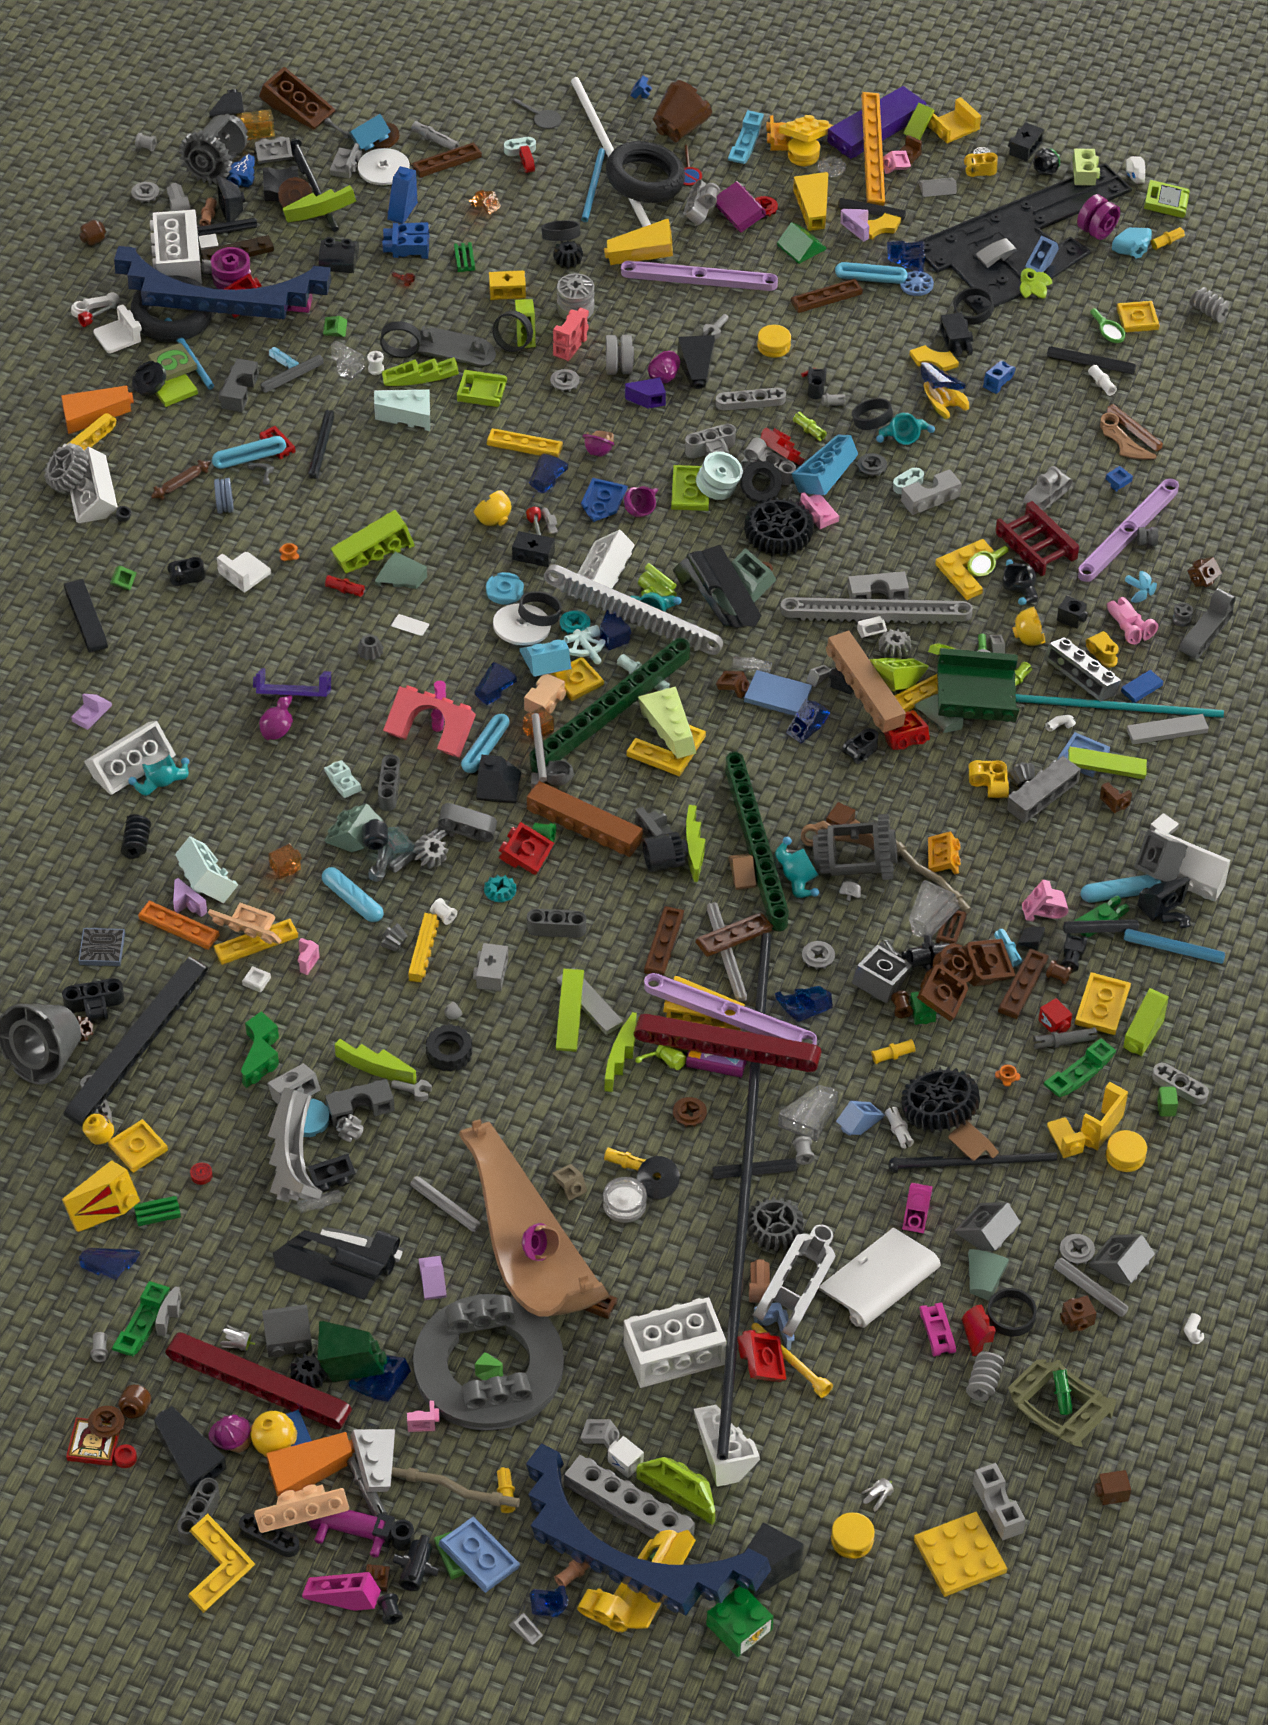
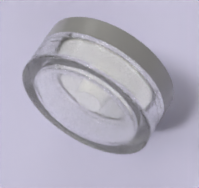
M620 1177L606 1185L603 1192V1208L611 1219L623 1223L632 1222L639 1219L646 1210V1189L638 1180L630 1177Z

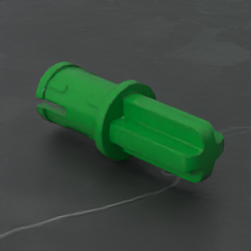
M1067 1369L1052 1371L1056 1389L1054 1394H1057L1059 1412L1061 1415L1071 1414L1073 1412L1070 1398L1072 1389H1069Z

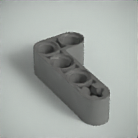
M1217 588L1211 597L1209 609L1183 639L1179 651L1197 660L1231 619L1236 597Z

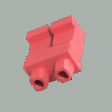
M581 307L577 311L571 309L565 323L562 326H555L553 329L554 356L569 361L582 342L587 340L588 310Z

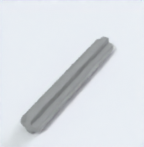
M418 1176L413 1178L410 1185L469 1230L475 1232L479 1228L480 1222L422 1178Z
M1059 1258L1054 1266L1056 1270L1120 1317L1127 1313L1128 1306L1072 1264L1063 1258Z

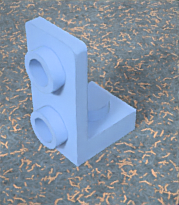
M772 1303L763 1321L754 1317V1322L765 1326L777 1322L785 1348L791 1350L794 1334L790 1337L782 1332L789 1320L787 1311L782 1309L781 1303Z

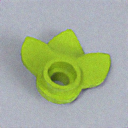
M1032 268L1024 269L1020 275L1022 282L1020 285L1021 294L1024 298L1034 294L1041 299H1045L1047 295L1046 286L1052 284L1051 278L1044 272H1036Z

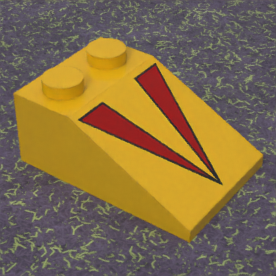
M111 1160L65 1196L62 1201L75 1230L80 1232L125 1214L139 1203L140 1199L128 1170Z

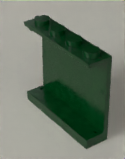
M940 648L937 659L938 716L1016 722L1019 708H1016L1015 669L1018 655Z

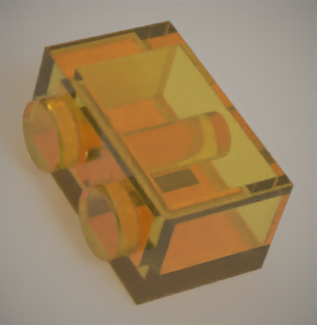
M271 109L237 114V117L245 124L246 130H248L246 134L248 136L247 140L275 136Z

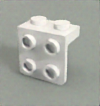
M124 305L117 306V321L94 329V335L107 353H113L141 342V325L139 321H135L132 312L127 310Z
M249 552L242 553L233 561L224 554L217 557L219 574L244 593L271 574V569Z

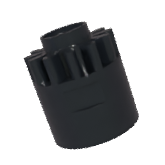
M678 832L642 839L644 860L650 873L665 870L669 867L684 866V858L688 856V848L685 839H680Z

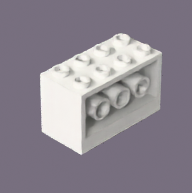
M195 210L153 213V220H150V229L154 231V233H151V243L155 244L152 246V256H156V258L152 259L153 268L167 276H185L202 284Z
M709 1297L704 1299L698 1298L686 1304H676L664 1310H654L649 1314L632 1316L624 1320L623 1344L640 1388L725 1365L726 1339Z

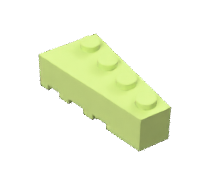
M676 687L639 696L638 700L642 715L648 719L652 728L654 727L657 730L660 738L665 740L666 745L676 758L696 754L693 735Z

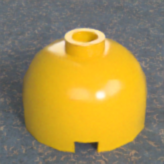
M500 490L489 495L491 499L486 502L485 500L481 501L474 510L476 518L487 526L504 525L511 513V502L508 496Z
M1030 607L1021 611L1015 619V627H1012L1015 638H1020L1021 642L1027 646H1037L1046 643L1044 633H1041L1042 625L1036 609Z
M267 1411L255 1419L251 1426L250 1436L255 1449L267 1457L266 1453L291 1447L292 1444L294 1445L297 1439V1430L293 1421L285 1413Z

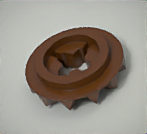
M682 1098L673 1107V1118L677 1120L678 1124L682 1123L685 1127L688 1125L695 1127L699 1123L702 1124L707 1116L705 1104L697 1098ZM687 1108L693 1113V1117L686 1114Z
M101 1406L90 1414L88 1428L91 1434L96 1435L99 1439L102 1437L110 1439L111 1436H118L120 1430L124 1429V1416L116 1407ZM101 1418L106 1422L110 1421L111 1427L103 1426Z

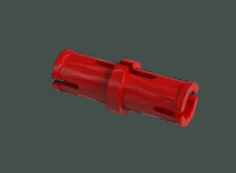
M328 575L325 580V587L337 589L343 594L349 593L362 597L364 594L365 586L353 583L349 579H340Z

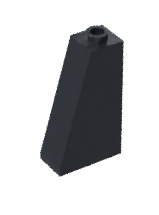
M170 1406L168 1409L158 1413L154 1419L156 1432L185 1488L192 1496L201 1480L205 1478L214 1479L227 1469L225 1457L174 1407Z

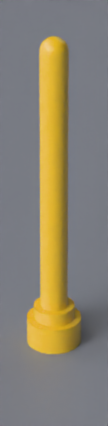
M753 1323L751 1326L752 1330H755L756 1333L767 1332L758 1323ZM781 1344L783 1358L813 1384L814 1392L820 1398L828 1395L833 1388V1384L826 1378H818Z

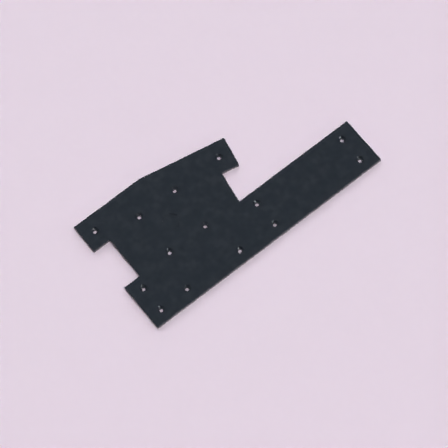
M1104 163L1097 167L1100 168V177L1096 178V185H1075L1074 176L916 241L912 243L911 247L936 273L951 267L970 288L980 287L987 290L992 296L995 308L1023 296L1020 292V285L1022 283L1020 275L1026 269L1025 265L1041 235L1056 242L1041 229L1079 214L1083 205L1093 195L1099 194L1110 201L1132 192V188ZM1071 236L1060 244L1056 242L1059 250L1044 273L1053 279L1091 254V250ZM1002 239H1007L1017 249L1006 260L1002 261L999 259L988 268L976 256V253ZM975 295L963 299L977 315L985 312L990 306V301L983 296Z

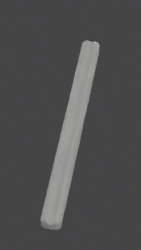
M716 902L707 904V912L713 931L725 927L718 904ZM732 948L721 951V956L736 1001L745 1002L747 994Z

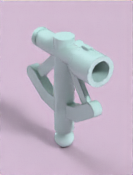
M597 625L587 627L584 631L576 629L573 634L564 636L566 643L575 641L573 648L569 649L570 655L578 657L590 656L595 664L601 663V658L597 653L605 645V640L601 639L598 641L593 639L600 636V629ZM589 642L595 643L597 645L592 647ZM582 645L585 650H578L577 646Z

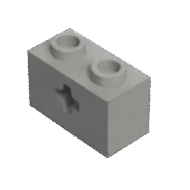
M483 943L482 951H478L477 963L479 965L474 968L473 979L476 980V985L479 989L501 991L508 963V946Z

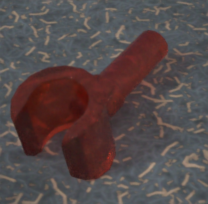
M395 272L392 273L393 277L404 281V285L407 287L411 285V281H415L413 273H406L405 276Z

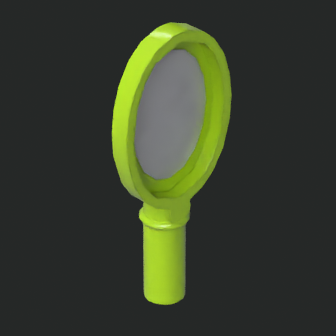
M1003 546L992 553L980 551L974 554L968 561V571L975 577L988 575L995 568L996 560L1009 552L1008 548Z

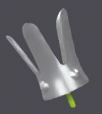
M227 1325L229 1329H224V1333L227 1334L226 1338L231 1341H222L220 1343L223 1345L222 1348H240V1350L245 1351L248 1350L249 1344L255 1345V1343L250 1342L251 1334L238 1331Z
M881 1478L873 1487L861 1492L864 1494L872 1490L863 1500V1503L867 1504L881 1495L873 1508L874 1512L877 1511L886 1497L894 1492L891 1484L892 1481L889 1482Z

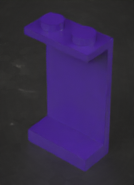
M261 668L256 673V676L253 677V688H256V693L327 697L331 692V672L324 671L320 675L319 686L265 684V668Z

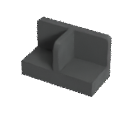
M643 807L635 809V823L638 827L643 828V833L647 838L664 836V834L673 832L667 825V815L665 813L659 815L657 811H653L648 814Z

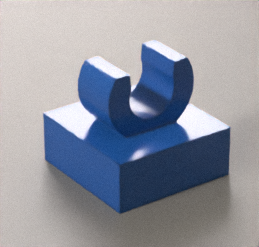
M642 75L635 83L630 96L636 99L641 95V97L646 99L650 95L649 92L652 90V87L647 85V77Z
M1121 466L1106 474V480L1111 483L1110 487L1115 491L1132 482L1133 478Z

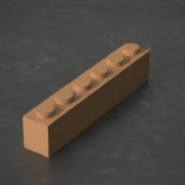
M850 631L829 637L826 647L827 655L833 659L838 671L842 672L846 683L851 685L855 696L864 704L866 712L870 713L875 725L879 726L883 733L904 726L906 712Z

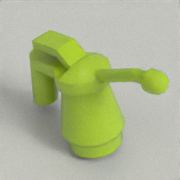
M659 1045L655 1052L638 1056L635 1062L640 1063L642 1059L655 1055L659 1059L662 1058L670 1068L680 1070L687 1060L682 1051L688 1053L689 1050H677L674 1047Z

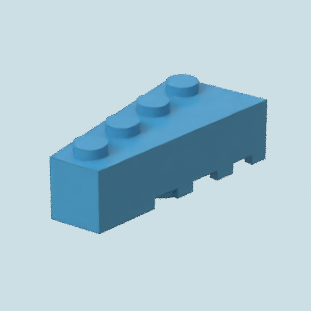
M836 435L791 473L799 493L805 492L809 495L827 494L858 455L851 435Z

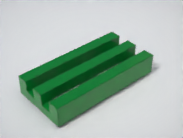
M468 242V245L461 243V246L455 243L454 251L457 271H475L472 243ZM466 250H469L471 267H468ZM459 251H462L464 267H461Z
M177 1196L139 1203L134 1206L138 1226L181 1218Z

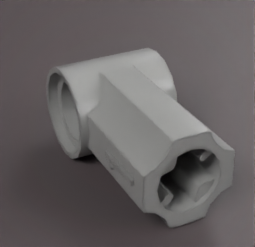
M177 183L170 184L167 188L171 211L190 210L188 197L184 195L181 185Z

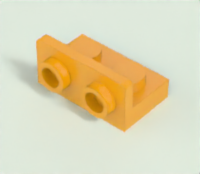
M770 115V122H766V132H769L767 133V144H770V151H788L791 137L778 133L779 126L786 123H774L773 115Z
M951 831L928 837V869L934 873L951 869L954 875L959 874L961 861L958 850L961 847L958 838H955Z

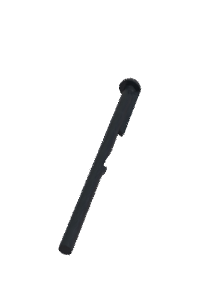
M293 138L290 140L292 154L301 173L306 174L314 190L313 193L317 197L322 192L300 148L301 141ZM332 213L325 214L332 231L337 232L339 227Z
M1057 1152L997 1155L994 1158L990 1155H982L975 1161H972L969 1157H893L890 1159L888 1167L891 1172L898 1173V1169L1057 1161Z

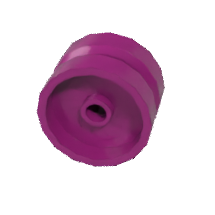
M1099 194L1093 195L1081 208L1077 217V226L1083 231L1089 232L1091 236L1098 240L1105 239L1114 230L1119 221L1120 207L1112 202H1108L1107 199Z
M227 247L216 251L211 257L214 285L218 289H224L248 273L251 274L249 255L244 250L236 247Z

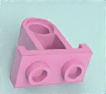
M1042 880L1022 903V910L1027 921L1033 922L1035 919L1034 915L1059 919L1068 914L1064 893L1052 889L1050 881Z

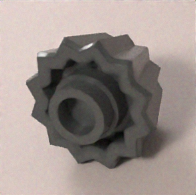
M367 634L360 640L357 646V654L360 655V658H365V660H374L375 658H380L384 647L377 636Z
M1024 762L1014 765L1013 769L1009 770L1008 776L1016 786L1022 787L1026 781H1031L1035 777V765Z
M396 923L395 926L392 928L388 927L383 933L382 937L384 940L381 946L397 952L408 936L402 927Z

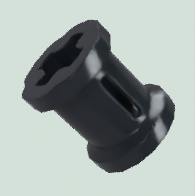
M385 1594L379 1597L377 1601L378 1605L382 1607L384 1615L382 1622L384 1624H396L403 1619V1614L399 1611L397 1605L399 1600L397 1594Z

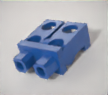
M428 222L403 223L400 225L393 223V228L383 229V252H393V258L421 255L422 259H428L430 237Z

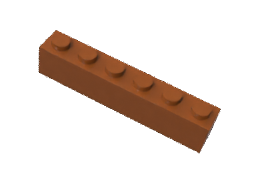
M541 781L535 785L527 796V810L533 814H538L551 822L562 825L566 829L577 832L585 838H590L620 854L631 857L642 842L643 828Z

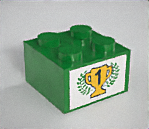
M739 1586L726 1596L721 1604L717 1603L707 1611L706 1625L739 1657L773 1630L774 1616L747 1589Z

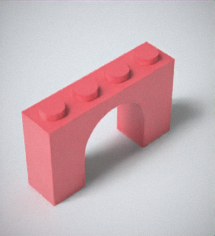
M408 685L406 688L399 686L383 731L389 735L406 740L413 720L421 711L438 709L444 716L445 727L437 749L442 753L460 758L476 716L471 710L472 707L460 703V706L454 705V701L444 697L442 700L436 699V695L426 691L424 694L418 693V689Z

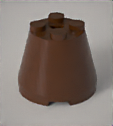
M681 80L671 82L653 117V121L657 126L656 131L660 135L666 134L673 142H678V140L710 118L712 108L707 100L703 101L696 93L698 91L696 88Z

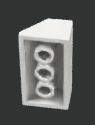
M90 447L85 449L89 458L87 462L89 466L86 468L87 472L84 474V478L80 480V484H76L75 489L71 488L70 490L75 518L78 523L106 519L117 508L106 455Z
M621 530L596 540L578 574L612 589L618 582V576L624 570L627 559L632 555L633 542Z
M152 721L139 727L84 762L93 778L112 795L127 786L130 777L138 779L145 775L142 764L151 765L163 760L169 754L171 757L176 756L158 722Z
M1155 829L1157 833L1188 845L1186 856L1182 861L1179 875L1176 879L1188 877L1190 883L1187 891L1215 902L1225 886L1230 860Z

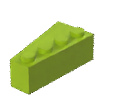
M393 510L342 542L337 543L331 548V551L338 564L347 574L367 566L371 560H382L386 554L391 552L393 554L395 552L399 553L401 548L406 546L412 548L415 544L406 523L397 511Z

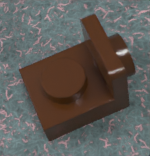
M908 135L905 145L899 150L906 151L910 165L921 155L922 141Z
M724 671L716 682L718 690H734L738 698H743L750 686L743 671Z
M1109 782L1101 786L1100 799L1114 813L1121 809L1124 810L1130 805L1132 797L1130 790L1120 794Z

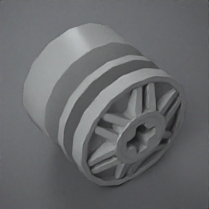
M574 273L568 274L558 281L557 311L562 318L566 319L571 309L577 311L580 307L589 311L587 318L593 314L595 286L588 276Z

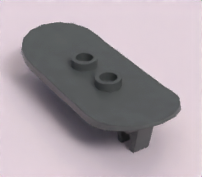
M423 326L420 331L421 340L417 353L443 359L454 357L457 362L479 367L487 366L495 359V348L483 338L430 327L425 329L426 326ZM414 336L410 342L411 347H413L417 343V340Z

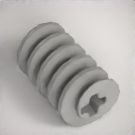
M1206 287L1196 291L1190 299L1191 306L1200 309L1201 312L1211 316L1217 322H1222L1229 310V301L1223 303L1224 299L1222 297L1218 298L1217 294L1212 295V291H1207Z
M987 1351L979 1352L966 1388V1392L971 1398L984 1402L995 1394V1388L998 1385L997 1381L1000 1378L999 1374L1002 1372V1366L1004 1365V1359L1001 1356Z

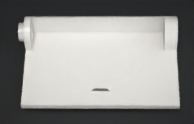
M892 1228L819 1286V1290L847 1307L850 1312L851 1322L857 1327L864 1328L941 1266V1263L934 1252L897 1229Z

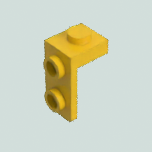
M1064 1117L1047 1123V1128L1063 1158L1083 1153L1086 1137L1082 1131L1074 1133L1067 1118Z

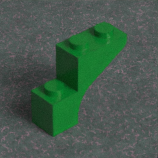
M262 1011L245 1022L246 1034L253 1041V1045L241 1069L242 1083L246 1088L259 1082L263 1076L273 1072L279 1065L278 1052L271 1047L279 1039L278 1026Z

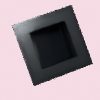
M1025 928L1018 944L1038 951L1046 928Z

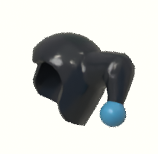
M1008 559L1002 579L1004 588L1022 593L1026 597L1018 599V604L1021 606L1035 603L1038 600V594L1034 587L1036 582L1034 569L1028 564L1015 563Z

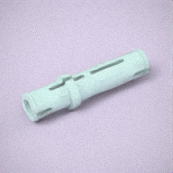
M622 654L617 660V665L626 669L629 674L642 666L640 662L631 660L625 654ZM663 680L654 688L661 691L669 688L670 683Z

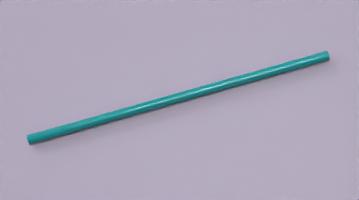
M1016 694V702L1180 715L1203 714L1206 717H1224V710Z

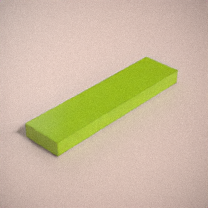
M1071 746L1068 749V760L1081 769L1145 779L1147 759Z

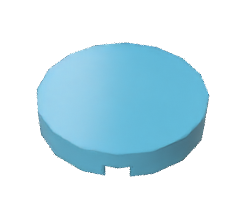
M498 573L497 576L490 577L486 583L488 598L498 604L508 605L515 603L521 599L524 592L523 582L517 575L512 573Z
M311 1098L303 1137L316 1136L317 1133L325 1131L329 1125V1111L323 1102Z

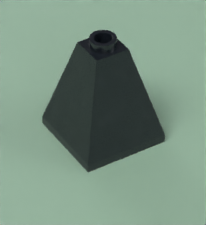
M715 335L678 337L677 355L680 359V365L690 386L695 389L706 387L713 360Z

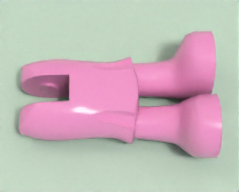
M1119 598L1118 604L1115 601L1107 603L1106 606L1109 613L1119 623L1120 628L1124 630L1125 639L1130 644L1140 643L1141 638L1147 641L1157 632V622L1153 619H1148L1144 622L1141 619V615L1134 610L1126 598Z

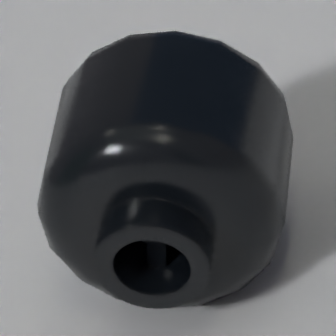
M371 819L362 826V841L369 849L380 850L388 843L389 836L386 823L378 819Z

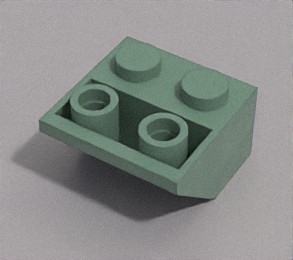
M368 804L355 806L348 811L343 810L337 816V822L329 828V834L324 841L349 852L364 849L362 826L371 819H378L380 821L382 819Z

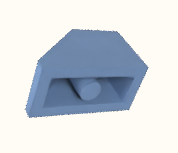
M1041 235L1025 268H1032L1036 272H1044L1052 263L1059 250L1058 244Z
M850 1101L836 1122L842 1126L841 1130L846 1134L861 1135L879 1122L885 1115L871 1102Z

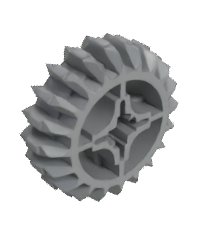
M72 443L63 444L62 447H58V450L53 452L52 457H49V462L46 463L47 468L44 470L45 482L55 491L57 490L62 493L65 491L69 492L71 488L75 489L76 484H80V480L84 478L83 476L87 472L86 468L89 466L87 463L89 461L88 453L79 445Z

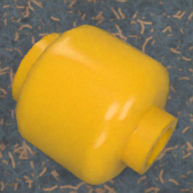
M102 1113L91 1114L86 1118L82 1126L84 1134L96 1145L107 1143L114 1134L113 1124Z

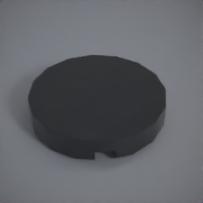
M148 361L137 368L135 377L133 376L132 386L135 391L142 396H150L157 393L165 384L166 370L160 363Z

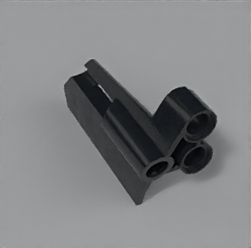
M721 545L703 551L692 552L673 569L682 587L692 581L695 583L724 626L736 628L756 627L762 615ZM713 588H718L724 592L736 615H727L721 612L711 594Z
M303 1230L273 1252V1257L277 1268L365 1300L376 1280L382 1274L387 1276L391 1274L396 1261L394 1255L400 1245V1237L378 1230L370 1248ZM313 1240L334 1248L336 1254L332 1258L304 1248V1246Z

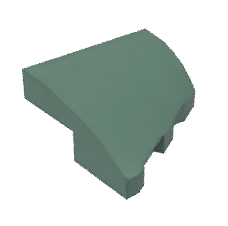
M395 552L380 571L375 584L381 586V583H393V587L405 586L417 589L427 578V566Z
M938 694L915 704V711L924 713L927 716L926 719L930 723L935 724L943 733L962 729L963 718L938 716Z
M969 1249V1291L971 1294L989 1301L999 1285V1280L1008 1265L1009 1259L987 1251Z

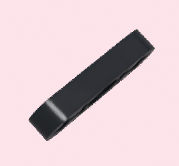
M245 1514L240 1518L239 1528L243 1536L285 1557H293L298 1554L300 1544L295 1534L279 1528L271 1530L275 1532L276 1536L271 1540L263 1538L265 1532L261 1533L259 1531L257 1534L259 1528L254 1514ZM251 1522L254 1523V1527L246 1528L245 1524L250 1525ZM291 1542H293V1547L289 1546L288 1548H285V1544L289 1545Z

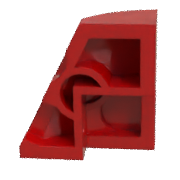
M982 1305L972 1307L962 1317L972 1356H977L979 1352H982L984 1343L993 1342L995 1328L994 1326H989V1317L985 1314Z

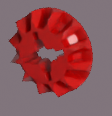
M768 196L754 198L762 207L766 208L765 216L770 217L771 214H776V210H778L776 200Z

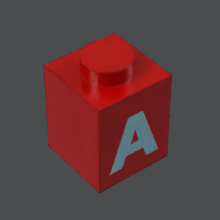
M1055 998L1040 1007L1038 1020L1050 1033L1055 1031L1063 1033L1071 1026L1072 1013Z

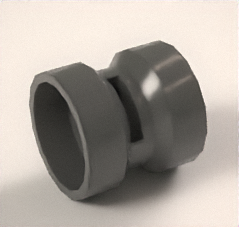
M1138 527L1137 545L1144 546L1145 544H1150L1151 546H1157L1158 528L1151 527L1150 529H1145L1144 527Z

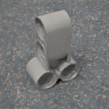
M753 438L744 451L745 457L740 463L742 469L744 470L753 462L760 460L768 461L779 469L782 475V485H789L793 479L791 473L796 470L795 464L766 449L767 445L761 438ZM760 472V474H762V475L768 477L767 474Z

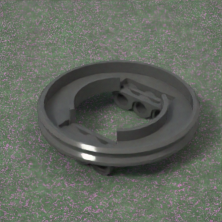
M497 1294L474 1295L445 1306L433 1315L423 1327L414 1349V1376L417 1387L425 1402L430 1406V1401H434V1407L439 1408V1415L456 1425L476 1430L505 1429L531 1419L541 1412L553 1399L563 1376V1347L559 1334L551 1321L546 1316H537L528 1312L514 1297ZM506 1326V1334L518 1340L528 1353L530 1363L527 1372L514 1373L509 1377L496 1376L482 1381L473 1380L461 1386L453 1378L448 1368V1359L453 1348L459 1343V1334Z

